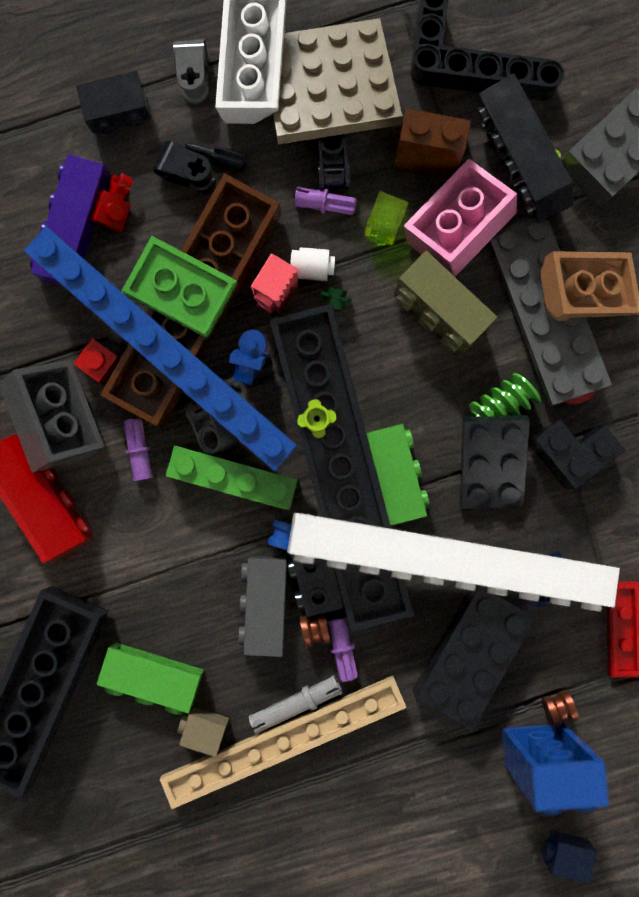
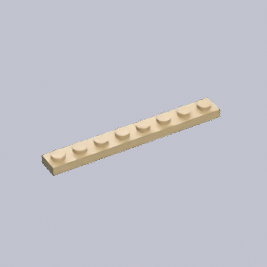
M390 676L323 705L314 711H309L260 734L219 750L216 757L208 755L162 775L159 780L171 809H174L407 707L394 677Z

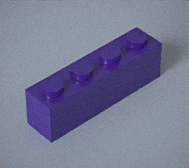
M67 154L65 163H62L59 167V183L56 193L53 192L49 199L50 212L47 221L43 222L40 228L41 232L45 226L48 227L84 260L96 223L90 221L99 191L107 190L111 177L104 164ZM31 258L30 273L42 281L64 287Z

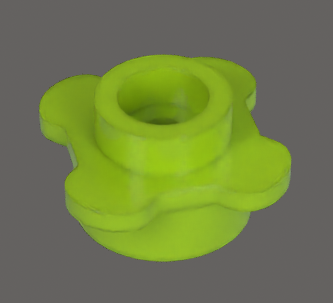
M314 399L308 403L309 408L305 413L298 416L297 422L300 427H306L312 431L315 438H322L325 436V429L328 425L336 421V414L333 410H327L321 406L319 400ZM319 416L320 421L315 422L314 417Z

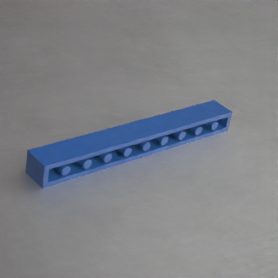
M45 226L26 247L25 253L274 471H277L297 449V445L48 227Z

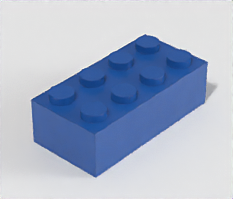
M565 724L556 729H553L551 725L502 728L505 766L535 811L546 815H556L561 813L562 809L593 812L597 810V807L609 806L605 762Z

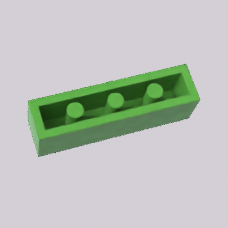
M175 445L166 473V477L288 511L291 509L299 481Z

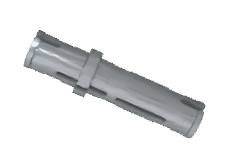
M335 675L311 687L306 685L302 687L301 692L259 712L250 714L249 721L251 727H255V734H260V732L308 709L314 711L318 709L319 704L335 696L342 695V689L339 682H336L337 678Z

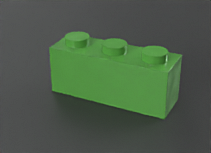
M400 424L366 433L390 526L426 517V509L430 508V503L426 490H420L418 479L422 478V472L418 460H413L410 448H414V442L410 429L405 430L404 425Z
M115 642L108 647L97 685L105 687L104 691L111 695L122 696L124 693L134 696L135 701L140 704L153 705V703L165 706V710L172 714L182 715L184 712L189 714L194 705L204 669Z

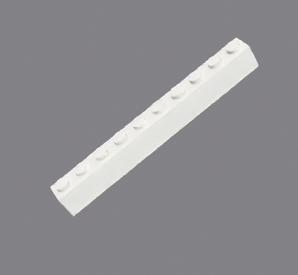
M299 513L293 514L287 549L288 553L295 554L294 561L313 564L314 558L327 560L326 566L346 569L347 563L360 565L359 571L379 575V569L392 570L391 577L411 580L412 574L424 576L423 582L443 585L444 579L456 581V588L475 591L476 585L488 586L487 593L507 596L508 590L518 591L519 598L539 601V595L551 597L550 603L570 606L571 600L582 602L581 608L601 612L602 606H615L620 568Z

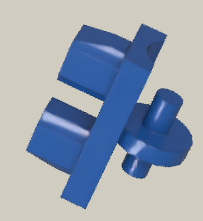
M258 330L246 331L240 337L239 347L230 354L229 363L236 364L233 376L234 381L251 385L253 380L258 377L259 370L268 362L270 353L265 352L267 340L262 332Z

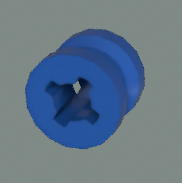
M274 519L272 524L274 533L269 537L267 544L287 550L292 523Z

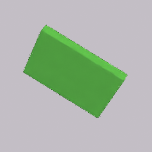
M151 236L121 292L132 300L208 339L238 282Z

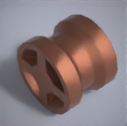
M325 613L311 618L306 617V615L300 616L302 635L306 648L312 647L317 642H322L323 644L331 643Z
M567 690L560 691L558 696L553 698L550 696L542 698L544 711L553 729L561 727L562 723L566 721L571 723L579 721L576 706Z

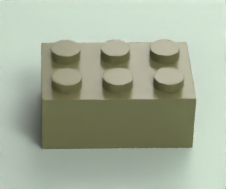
M427 250L399 278L394 291L398 304L407 311L411 309L419 316L418 322L427 331L432 332L434 330L442 338L440 340L441 344L451 353L457 352L461 355L497 318L489 308Z

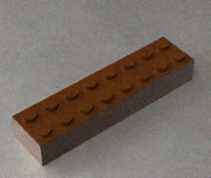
M224 173L181 249L187 255L238 282L208 339L151 309L147 310L146 314L200 361L280 219V203ZM128 344L100 396L163 429L184 391L132 345Z

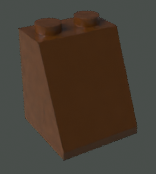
M405 108L393 169L449 179L457 171L465 153L471 121Z

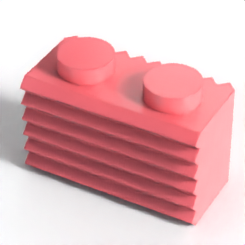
M271 254L251 285L254 299L257 301L256 306L269 315H272L273 312L281 314L282 309L286 308L285 304L289 303L288 299L292 298V293H295V288H298L296 268Z

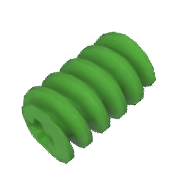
M513 373L510 376V382L503 380L499 384L500 389L497 387L491 388L489 390L490 397L486 394L481 395L479 403L472 401L469 404V410L472 417L508 416L509 413L516 416L521 415L519 406H522L527 411L531 409L529 399L538 404L542 400L535 387L526 378L518 373Z

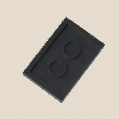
M527 415L463 417L459 498L461 509L524 507L530 423Z

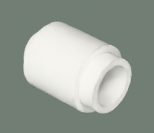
M300 247V250H292L290 265L296 268L298 279L327 281L328 275H334L335 257L329 256V250Z

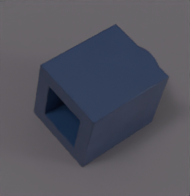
M551 830L549 840H545L542 847V859L551 874L590 884L597 855L596 849L586 838Z

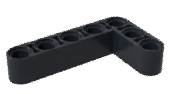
M420 0L410 75L417 84L480 93L515 73L522 78L518 81L528 99L548 100L555 94L565 75L564 68L558 61L444 46L443 40L449 0ZM428 4H435L438 7L432 8ZM424 33H431V34H433L435 37H433V38L426 37V36L424 35ZM427 62L431 65V67L425 68L422 67L419 63ZM450 66H457L462 71H453ZM480 70H488L492 75H484ZM541 77L548 78L552 83H545Z

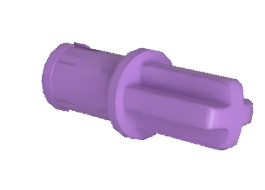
M298 186L295 192L294 206L320 210L321 214H325L327 210L352 215L356 210L357 200L355 198L330 194L329 189L326 188L324 191Z
M127 419L124 421L128 450L125 453H129L132 479L137 481L153 478L148 450L151 449L146 445L142 419Z
M345 616L327 620L333 646L330 651L335 655L339 679L342 682L352 681L358 676L352 651L355 645L350 641Z

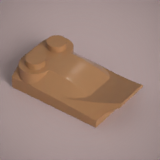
M553 251L545 256L544 264L541 268L545 305L548 314L556 321L562 322L570 318L639 315V291L632 253Z

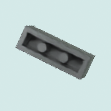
M250 556L248 563L242 564L241 582H247L246 595H241L240 614H245V627L240 626L238 644L239 646H244V655L283 656L287 557Z

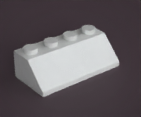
M224 0L215 108L225 124H255L279 110L287 0Z

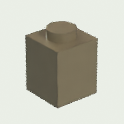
M194 706L189 715L183 714L177 733L182 734L179 745L216 757L229 718Z

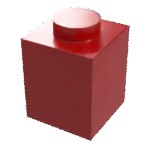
M91 339L73 364L97 382L106 385L121 358L94 339Z

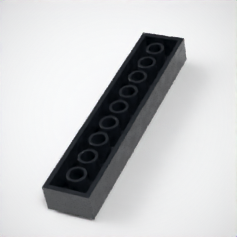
M332 304L270 319L321 517L391 529ZM314 399L319 400L321 406L327 410H333L336 414V421L328 425L325 429V436L322 438H315L312 431L306 427H300L297 422L298 416L305 413L309 408L308 403ZM315 416L314 421H320V417ZM347 563L346 569L335 568L351 632L414 616L405 579L391 577L392 570L379 569V575L360 572V565Z

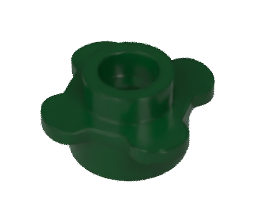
M330 286L329 291H321V295H324L322 304H332L333 308L339 310H346L347 303H350L352 298L346 297L348 291Z

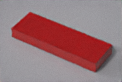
M618 581L615 606H606L608 675L612 678L639 677V582Z

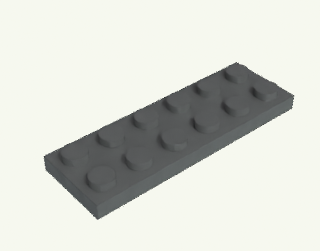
M534 217L502 228L488 242L549 406L552 407L610 387L612 385L586 317L570 318L561 322L553 319L547 312L541 281V268L544 264L545 256L553 251H560L548 219L538 224Z

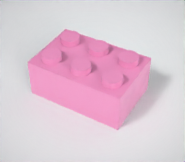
M468 159L404 225L407 243L421 255L427 250L456 277L517 213V193Z

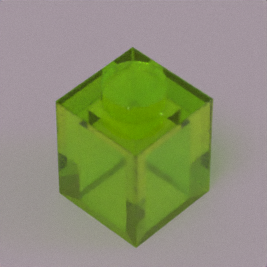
M380 191L366 224L364 235L369 236V240L375 244L385 246L387 243L393 246L409 202Z

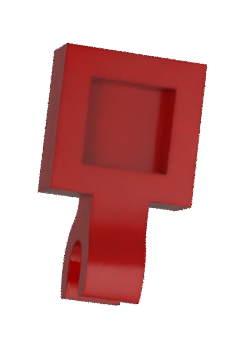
M123 173L120 177L117 175L112 176L108 192L103 190L98 193L90 221L113 232H123L131 203L124 200L133 184L131 177Z

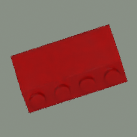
M14 434L0 440V498L43 564L63 559L93 539L90 533L92 527L83 515L79 516L74 509L75 501L72 495L65 488L62 490L57 483L58 474L54 468L35 473L31 472L18 435Z

